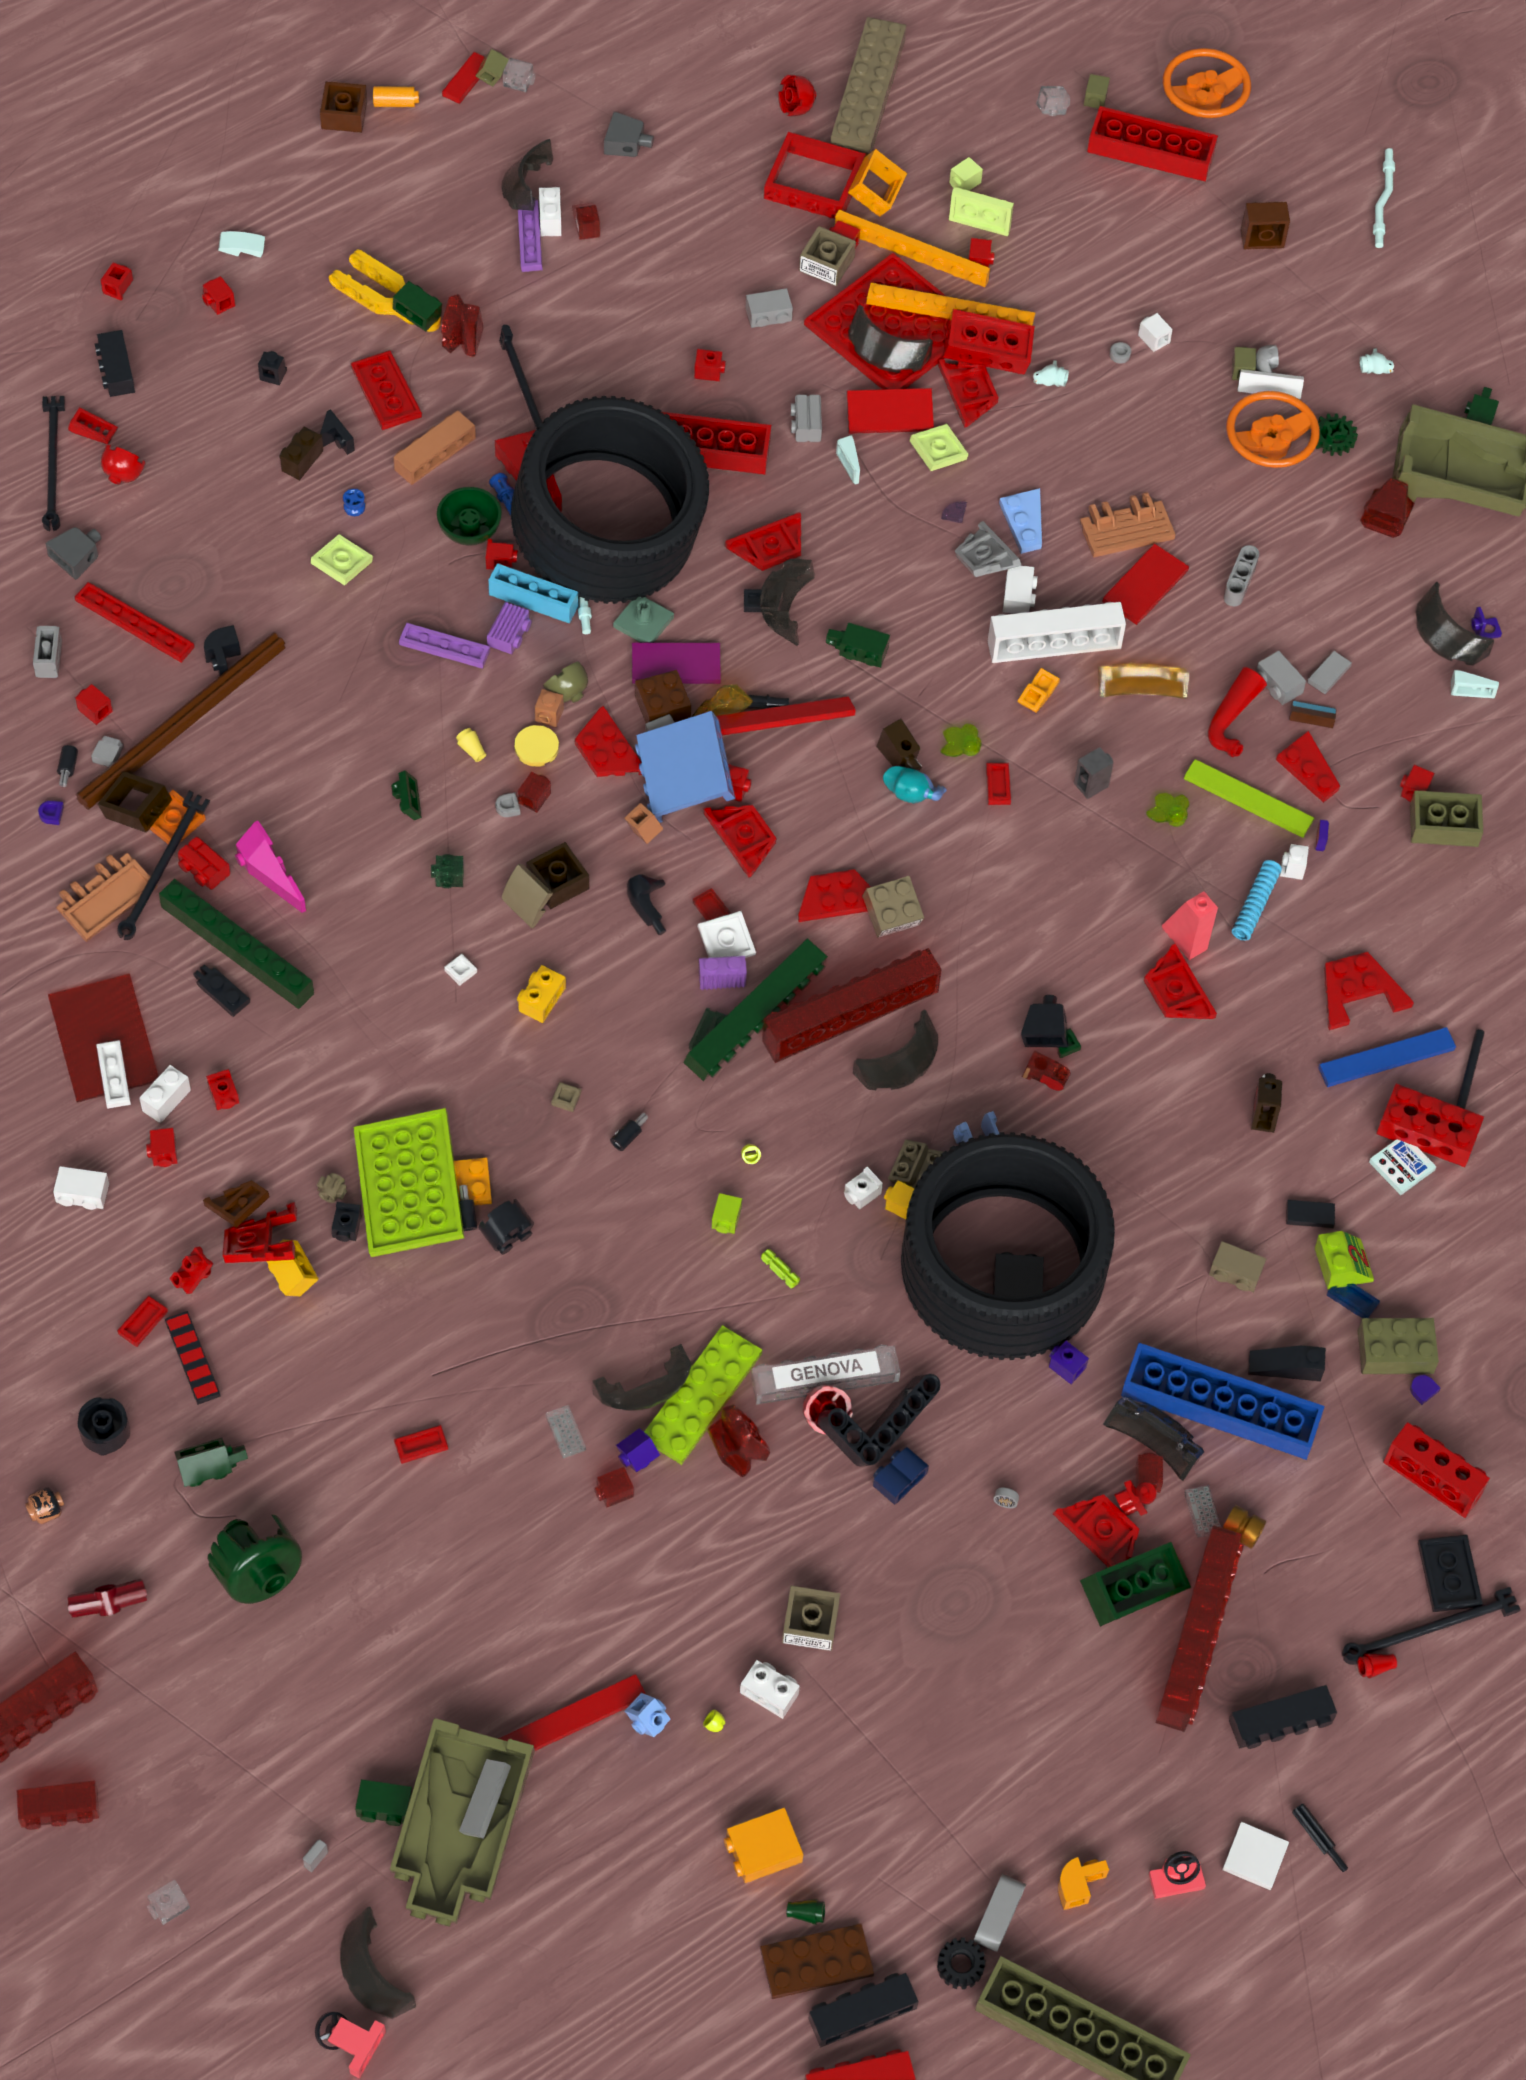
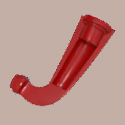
M1243 667L1217 709L1208 730V739L1211 745L1218 750L1227 752L1232 758L1238 757L1242 753L1243 745L1238 739H1227L1224 736V732L1249 703L1267 686L1264 678L1250 668Z

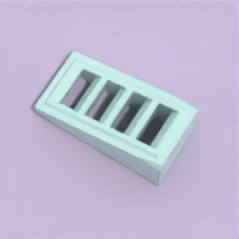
M850 435L837 441L836 454L852 482L858 484L860 466L854 439Z
M1454 670L1451 678V695L1495 698L1499 687V682L1460 670Z

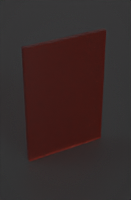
M130 974L48 994L77 1103L105 1096L97 1051V1044L120 1040L128 1089L154 1083L159 1077Z

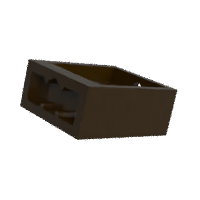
M123 771L101 798L98 806L106 819L147 833L170 804L172 798L165 785ZM132 789L148 794L135 812L119 807Z

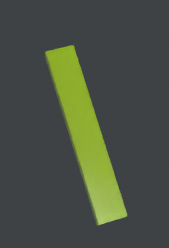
M1196 759L1185 774L1184 780L1304 838L1314 821V817Z

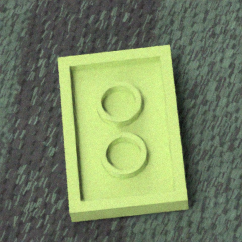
M954 187L951 196L949 220L1008 236L1011 228L1014 203Z

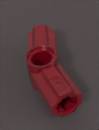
M137 1579L120 1585H102L95 1588L94 1591L71 1594L68 1596L69 1614H71L72 1618L97 1613L100 1616L116 1614L123 1607L147 1601L146 1588L143 1580Z

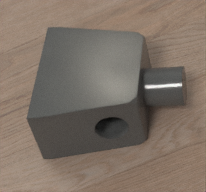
M613 112L604 139V154L636 157L641 146L652 148L654 136L644 134V123L642 121Z
M73 527L46 542L48 556L71 577L77 580L97 559L96 543L101 540V536L95 529L84 534L78 528Z

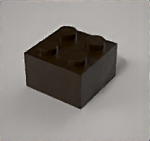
M566 842L526 862V868L553 893L546 903L550 910L589 890V874Z

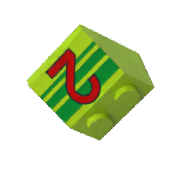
M1343 1231L1318 1235L1315 1252L1327 1289L1374 1282L1360 1238Z

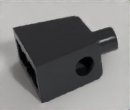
M1045 995L1043 997V1004L1030 1005L1021 1031L1025 1047H1068L1067 1017L1064 1006L1057 1004L1056 996Z

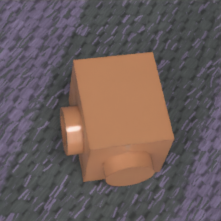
M542 689L535 705V721L557 727L564 710L563 695Z
M641 803L624 818L633 832L646 844L663 830L654 814Z

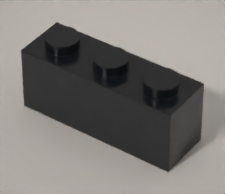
M118 330L97 334L98 343H94L96 355L102 358L98 360L100 373L105 372V376H102L104 389H108L110 397L135 393L123 331Z

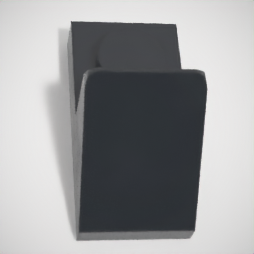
M328 410L320 432L323 447L335 441L339 449L342 448L347 455L354 452V438L332 410Z

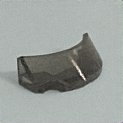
M550 139L534 146L505 173L501 185L502 194L512 209L534 210L536 204L535 197H532V191L526 185L525 178L529 170L539 171L541 168L540 164L546 162V165L552 164L553 153Z
M858 306L848 330V337L852 341L856 353L863 360L879 369L900 373L901 369L918 371L923 368L931 357L933 340H908L892 336L874 325L867 317L863 306Z
M789 559L785 561L782 568L777 572L772 571L765 580L760 595V608L767 625L774 632L796 646L799 645L797 621L790 620L789 610L797 593L815 578L812 560Z
M1436 582L1417 603L1415 612L1417 617L1416 625L1420 636L1434 652L1450 661L1453 659L1464 661L1466 665L1474 666L1490 655L1494 640L1476 635L1458 625L1444 609L1439 594L1440 584Z
M925 1009L921 1011L920 1020L914 1024L916 1033L902 1048L883 1057L856 1059L854 1061L853 1074L868 1090L876 1091L877 1088H891V1090L908 1086L920 1076H923L930 1068L938 1047V1034Z
M682 1344L670 1349L671 1358L664 1363L667 1375L626 1392L620 1382L612 1385L607 1383L604 1377L592 1381L593 1395L602 1404L615 1409L627 1411L649 1409L664 1403L680 1390L690 1373L692 1364Z
M1123 1396L1117 1401L1103 1423L1106 1427L1122 1432L1150 1448L1174 1470L1182 1481L1185 1480L1204 1454L1203 1448L1192 1441L1193 1435L1180 1423L1154 1406L1145 1402L1140 1404L1128 1396Z
M367 1907L348 1924L344 1932L340 1948L341 1970L350 1992L364 2007L382 2014L383 2017L393 2019L415 2008L416 2001L410 1992H403L390 1984L375 1967L369 1954L368 1945L371 1944V1931L377 1927V1923L371 1907Z

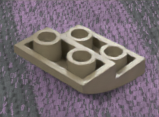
M518 864L505 886L502 900L531 928H534L546 910L543 907L553 893L523 864Z
M905 1139L888 1177L889 1181L896 1184L897 1180L915 1188L923 1172L927 1170L930 1164L933 1165L934 1160L940 1157L943 1152L929 1149L926 1143Z

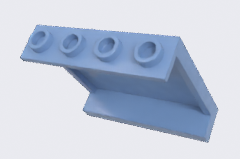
M712 711L636 735L638 744H635V747L642 761L639 767L646 781L643 787L650 801L647 807L659 823L663 822L662 815L722 796L726 801L735 799L719 719Z

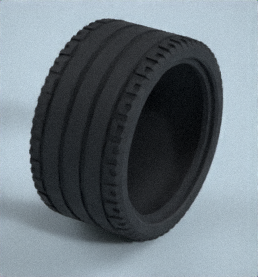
M595 396L592 399L583 398L582 401L576 400L573 404H566L564 408L560 407L557 412L551 413L550 417L544 419L543 423L533 433L524 452L511 504V525L513 535L516 537V544L519 545L520 552L524 553V559L529 561L530 567H534L537 574L542 575L543 580H548L549 582L577 591L578 599L581 597L585 598V601L594 600L595 603L603 601L604 604H608V602L617 604L620 601L627 603L628 600L634 601L638 597L650 596L654 591L658 592L662 587L667 586L669 581L671 582L679 574L691 554L707 509L709 496V474L707 465L704 463V457L700 454V448L696 447L695 440H691V435L684 431L682 425L679 426L675 419H670L668 414L661 413L660 409L656 410L652 405L647 406L644 405V402H635V399L630 398V400H627L625 397L616 398V396H611V398L606 396L597 398ZM602 460L618 463L637 471L652 482L664 497L670 510L672 522L660 532L638 540L617 541L597 537L574 525L560 512L550 496L546 480L558 470L577 462Z
M1000 1132L999 1135L989 1133L988 1136L979 1135L975 1139L972 1137L967 1142L962 1141L959 1145L950 1147L948 1152L944 1151L940 1157L934 1160L933 1165L930 1164L921 1175L914 1188L907 1209L901 1255L903 1283L914 1310H918L920 1319L924 1320L927 1327L930 1326L932 1328V1332L940 1335L942 1340H948V1344L958 1346L960 1350L965 1349L969 1354L975 1353L979 1357H983V1355L988 1356V1359H993V1357L999 1358V1360H1004V1358H1009L1010 1360H1015V1358L1025 1359L1026 1356L1035 1357L1036 1354L1042 1355L1046 1353V1350L1052 1351L1057 1345H1063L1065 1340L1069 1341L1091 1318L1102 1296L1114 1249L1115 1226L1113 1210L1101 1182L1096 1180L1097 1176L1090 1171L1087 1165L1084 1166L1082 1164L1083 1161L1080 1158L1077 1159L1072 1152L1068 1153L1065 1151L1066 1148L1058 1147L1054 1142H1046L1044 1138L1037 1139L1034 1135H1031V1137L1026 1136L1024 1133H1021V1135H1015V1132H1010V1134ZM997 1196L1018 1198L1042 1207L1064 1225L1077 1247L1080 1264L1064 1282L1046 1292L1027 1297L996 1296L970 1286L954 1274L939 1254L933 1233L946 1216L968 1202Z

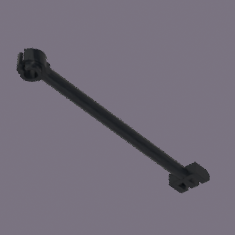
M505 324L501 328L499 342L502 350L507 351L537 430L538 426L543 422L514 349L512 331L510 326Z
M43 396L42 401L43 412H49L47 513L42 518L43 527L47 531H50L49 520H51L53 531L60 527V518L56 514L58 411H65V396H60V403L56 402V396H51V403H48L47 396Z
M189 790L183 801V806L188 808L129 917L118 925L117 934L120 938L124 935L122 933L124 929L130 931V934L124 936V940H130L135 936V924L194 815L196 812L201 815L204 814L210 803L209 799L206 798L203 804L200 805L199 802L202 796L197 795L195 800L192 801L194 792Z
M1511 1587L1495 1592L1496 1601L1364 1645L1348 1643L1342 1651V1656H1345L1344 1661L1346 1663L1354 1665L1357 1664L1358 1658L1363 1657L1364 1654H1369L1500 1609L1504 1617L1518 1613L1521 1609L1519 1605L1509 1607V1605L1516 1603L1517 1600L1515 1596L1505 1598V1596L1513 1593ZM1349 1649H1355L1357 1654L1348 1653Z

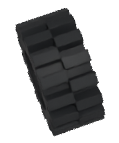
M962 1937L959 1941L954 1938L951 1943L947 1942L940 1951L937 1961V1970L940 1971L939 1976L941 1979H945V1984L948 1986L952 1984L954 1989H957L958 1986L962 1987V1990L966 1989L967 1986L971 1988L975 1985L976 1981L979 1982L983 1975L986 1961L984 1960L985 1955L984 1952L980 1951L981 1947L978 1944L975 1946L973 1944L974 1941L971 1939L967 1942ZM959 1954L967 1956L971 1961V1968L964 1973L955 1971L951 1965V1960L954 1956Z

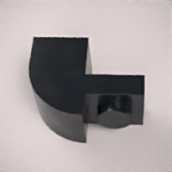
M234 625L212 631L204 642L206 663L211 662L213 670H218L219 676L228 670L226 658L241 655Z

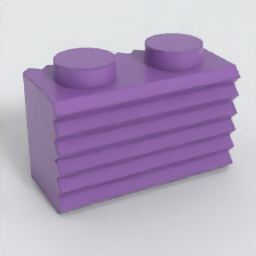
M505 602L487 635V646L512 655L515 648L518 649L522 643V634L524 631L528 632L531 626L529 611Z
M745 955L699 958L698 972L701 990L704 988L706 990L709 988L711 990L713 988L726 989L727 987L740 988L741 986L744 988L746 986L747 970Z

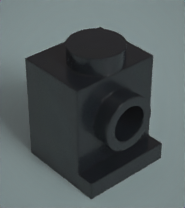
M274 351L263 352L258 363L259 378L261 381L280 386L287 371L284 357ZM269 370L274 371V375L267 373Z
M343 1202L336 1203V1211L331 1229L333 1238L343 1242H348L349 1240L356 1241L362 1216L360 1205Z

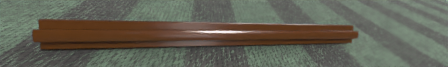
M274 632L77 792L76 799L87 810L92 808L107 793L123 771L133 774L286 648L284 640Z

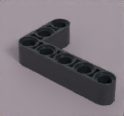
M934 1374L914 1377L866 1433L840 1408L822 1411L818 1416V1424L856 1466L874 1465L939 1392L940 1380ZM924 1381L927 1382V1385H928L927 1390L924 1389V1386H923ZM909 1398H911L913 1402L912 1408L909 1406L908 1403ZM831 1415H833V1416L835 1417V1424H834V1425L831 1423V1420H830V1419H831ZM894 1415H896L898 1419L897 1425H895L893 1421ZM848 1432L851 1434L852 1437L850 1443L847 1440ZM879 1432H881L883 1436L882 1442H880L878 1438ZM864 1449L867 1451L868 1454L867 1460H865L863 1457Z

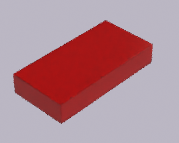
M986 763L988 805H1010L1009 763Z
M148 1295L117 1332L121 1337L138 1347L168 1313V1309Z
M441 1425L394 1439L401 1464L448 1450V1444Z

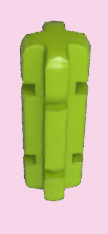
M771 1249L763 1252L761 1260L766 1265H770L769 1268L782 1280H785V1283L790 1288H794L799 1284L800 1277L795 1272L792 1273V1269L779 1257H775L776 1254Z

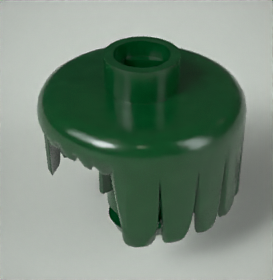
M272 1515L280 1527L274 1537L267 1536L266 1540L260 1539L248 1522L235 1519L230 1521L217 1535L218 1544L213 1542L211 1545V1553L207 1557L209 1568L228 1595L239 1603L254 1604L273 1597L293 1580L300 1569L302 1550L277 1515Z

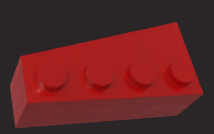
M535 430L495 440V456L504 464L506 471L516 481L524 452ZM552 475L546 480L547 488L553 502L562 512V495L555 477Z

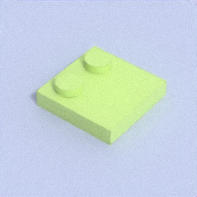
M948 424L911 435V444L930 471L967 460V451Z
M338 534L311 557V564L338 582L346 585L372 563L373 556Z

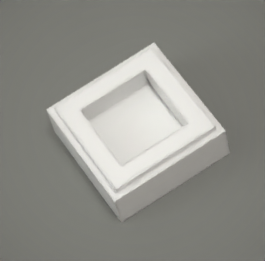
M460 954L444 967L445 972L459 986L477 973V968L463 954Z

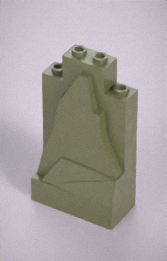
M1412 404L1399 429L1390 496L1413 503L1417 497L1454 499L1519 517L1523 509H1526V435Z
M434 1718L390 1867V1871L395 1873L394 1878L409 1882L410 1878L414 1879L406 1909L411 1911L410 1916L424 1920L426 1915L436 1918L435 1923L450 1927L451 1922L458 1923L466 1893L470 1894L469 1899L484 1903L485 1899L491 1900L515 1814L518 1811L534 1757V1745L512 1739L504 1741L461 1729L458 1724ZM486 1759L507 1763L511 1768L485 1837L482 1839L464 1835L459 1830Z

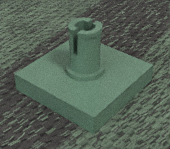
M638 597L627 605L613 622V627L640 643H654L674 619V613L646 597Z

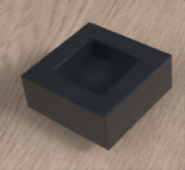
M744 589V612H766V589Z

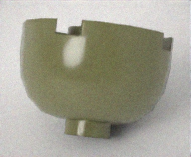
M579 661L562 669L563 672L557 676L555 674L543 685L547 691L563 695V703L570 700L575 703L584 697L582 692L587 688L588 675Z

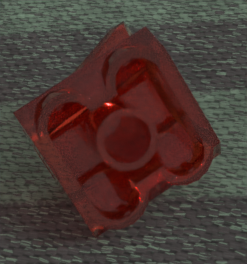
M459 294L448 298L441 325V333L443 334L442 347L449 353H452L461 344L465 354L474 357L483 332L480 307L464 304Z
M1389 478L1380 488L1374 489L1371 498L1365 503V511L1360 519L1364 528L1391 538L1400 536L1415 504L1408 497V485Z
M734 1404L723 1407L721 1418L707 1429L721 1462L740 1477L746 1476L750 1471L751 1459L766 1461L771 1453L769 1446L759 1434L760 1431L756 1424Z

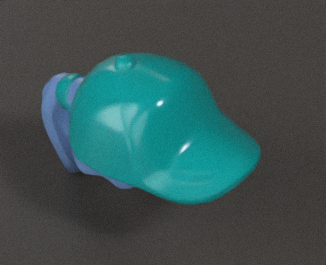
M894 766L889 768L883 775V781L887 788L904 802L915 804L925 799L939 801L947 791L944 786L938 785L934 787L926 774L914 769Z

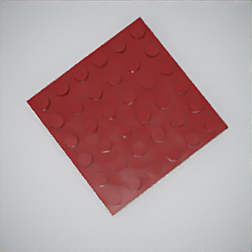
M892 253L804 319V325L882 390L906 389L936 366L940 359H945L943 358L948 321L946 318L866 304L871 283L946 296Z

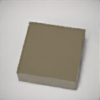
M559 1082L551 1105L574 1112L581 1095V1089Z

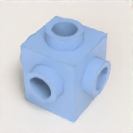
M643 1693L625 1710V1713L633 1722L631 1724L633 1729L641 1735L647 1734L655 1737L670 1720V1717L665 1712V1705L660 1700Z

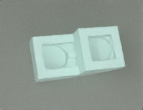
M221 232L218 251L239 256L240 252L261 258L264 250L265 236L247 232Z

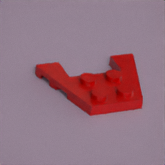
M1369 952L1325 963L1324 975L1329 1030L1349 1025L1350 1019L1343 1004L1381 993L1385 994L1393 1013L1413 1007V1000Z
M295 1202L287 1204V1209L276 1213V1210L267 1212L266 1218L255 1222L254 1219H250L241 1223L237 1228L233 1226L225 1229L223 1242V1258L225 1263L294 1260L295 1245L293 1240L272 1245L271 1241L273 1226L297 1221Z

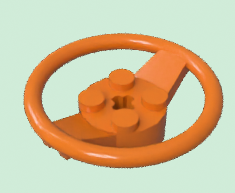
M1198 48L1183 52L1169 62L1163 74V88L1171 104H1174L1180 110L1197 117L1218 118L1232 114L1245 104L1251 92V79L1246 68L1235 57L1216 49ZM1213 57L1233 66V68L1219 75L1214 70L1196 73L1187 78L1186 85L1171 86V75L1174 69L1180 63L1190 58ZM1243 83V91L1238 100L1225 108H1221L1224 97Z
M1262 391L1242 398L1231 409L1226 423L1227 435L1234 450L1252 463L1271 468L1288 467L1302 462L1314 451L1320 436L1318 420L1313 411L1300 399L1278 391ZM1266 399L1279 400L1289 403L1301 411V413L1285 420L1283 416L1278 414L1262 417L1252 423L1250 431L1235 432V421L1239 412L1255 401ZM1311 429V438L1305 449L1295 456L1281 459L1287 455L1291 443Z

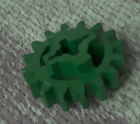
M1337 413L1334 417L1327 414L1326 419L1320 416L1318 420L1320 436L1316 449L1323 448L1322 453L1324 454L1329 451L1331 456L1334 455V452H1337L1339 456H1342L1343 451L1349 453L1350 448H1354L1357 441V427H1352V420L1345 421L1346 416L1339 418Z

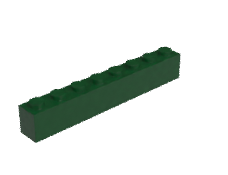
M175 878L159 893L161 908L297 1009H300L314 995L313 981Z
M807 938L687 1054L683 1063L702 1081H705L709 1076L712 1078L716 1076L722 1068L720 1065L724 1061L729 1063L737 1054L735 1052L736 1049L739 1047L743 1049L751 1041L752 1038L750 1036L754 1032L758 1034L767 1025L765 1021L769 1017L773 1020L782 1010L780 1007L784 1003L788 1005L796 997L795 992L798 989L803 991L811 982L810 978L813 975L817 977L825 969L824 962L828 956Z

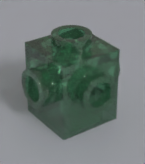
M450 854L436 855V864H431V878H435L436 887L446 889L463 887V856H453Z

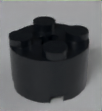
M514 1199L513 1204L510 1201H506L496 1207L487 1215L489 1220L486 1223L482 1220L478 1226L494 1250L504 1255L513 1248V1243L518 1240L523 1242L533 1234L531 1228L534 1222L518 1200Z
M97 1397L86 1402L80 1409L77 1421L82 1442L89 1450L104 1456L120 1449L130 1437L127 1414L119 1401L113 1398L102 1399Z

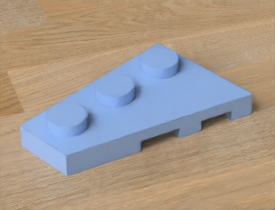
M1040 488L1000 498L999 505L1020 553L1041 549Z

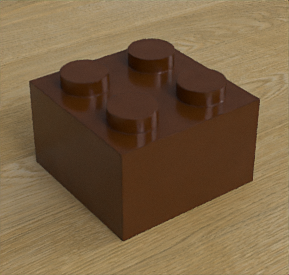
M325 81L320 109L321 129L362 133L367 107L366 85Z
M1287 202L1246 203L1240 230L1244 250L1285 247L1290 225Z
M677 670L635 681V698L645 723L670 714L674 722L691 718V703Z

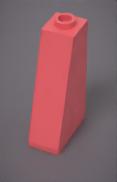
M1203 891L1186 901L1162 925L1163 930L1188 960L1208 949L1218 907Z

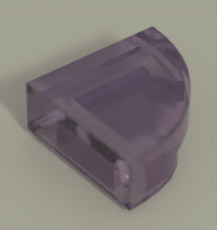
M961 501L948 505L944 509L941 519L963 523L967 502Z

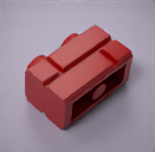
M197 836L178 851V864L180 868L186 873L191 872L194 875L195 881L202 887L205 885L210 890H213L221 881L230 876L229 863Z

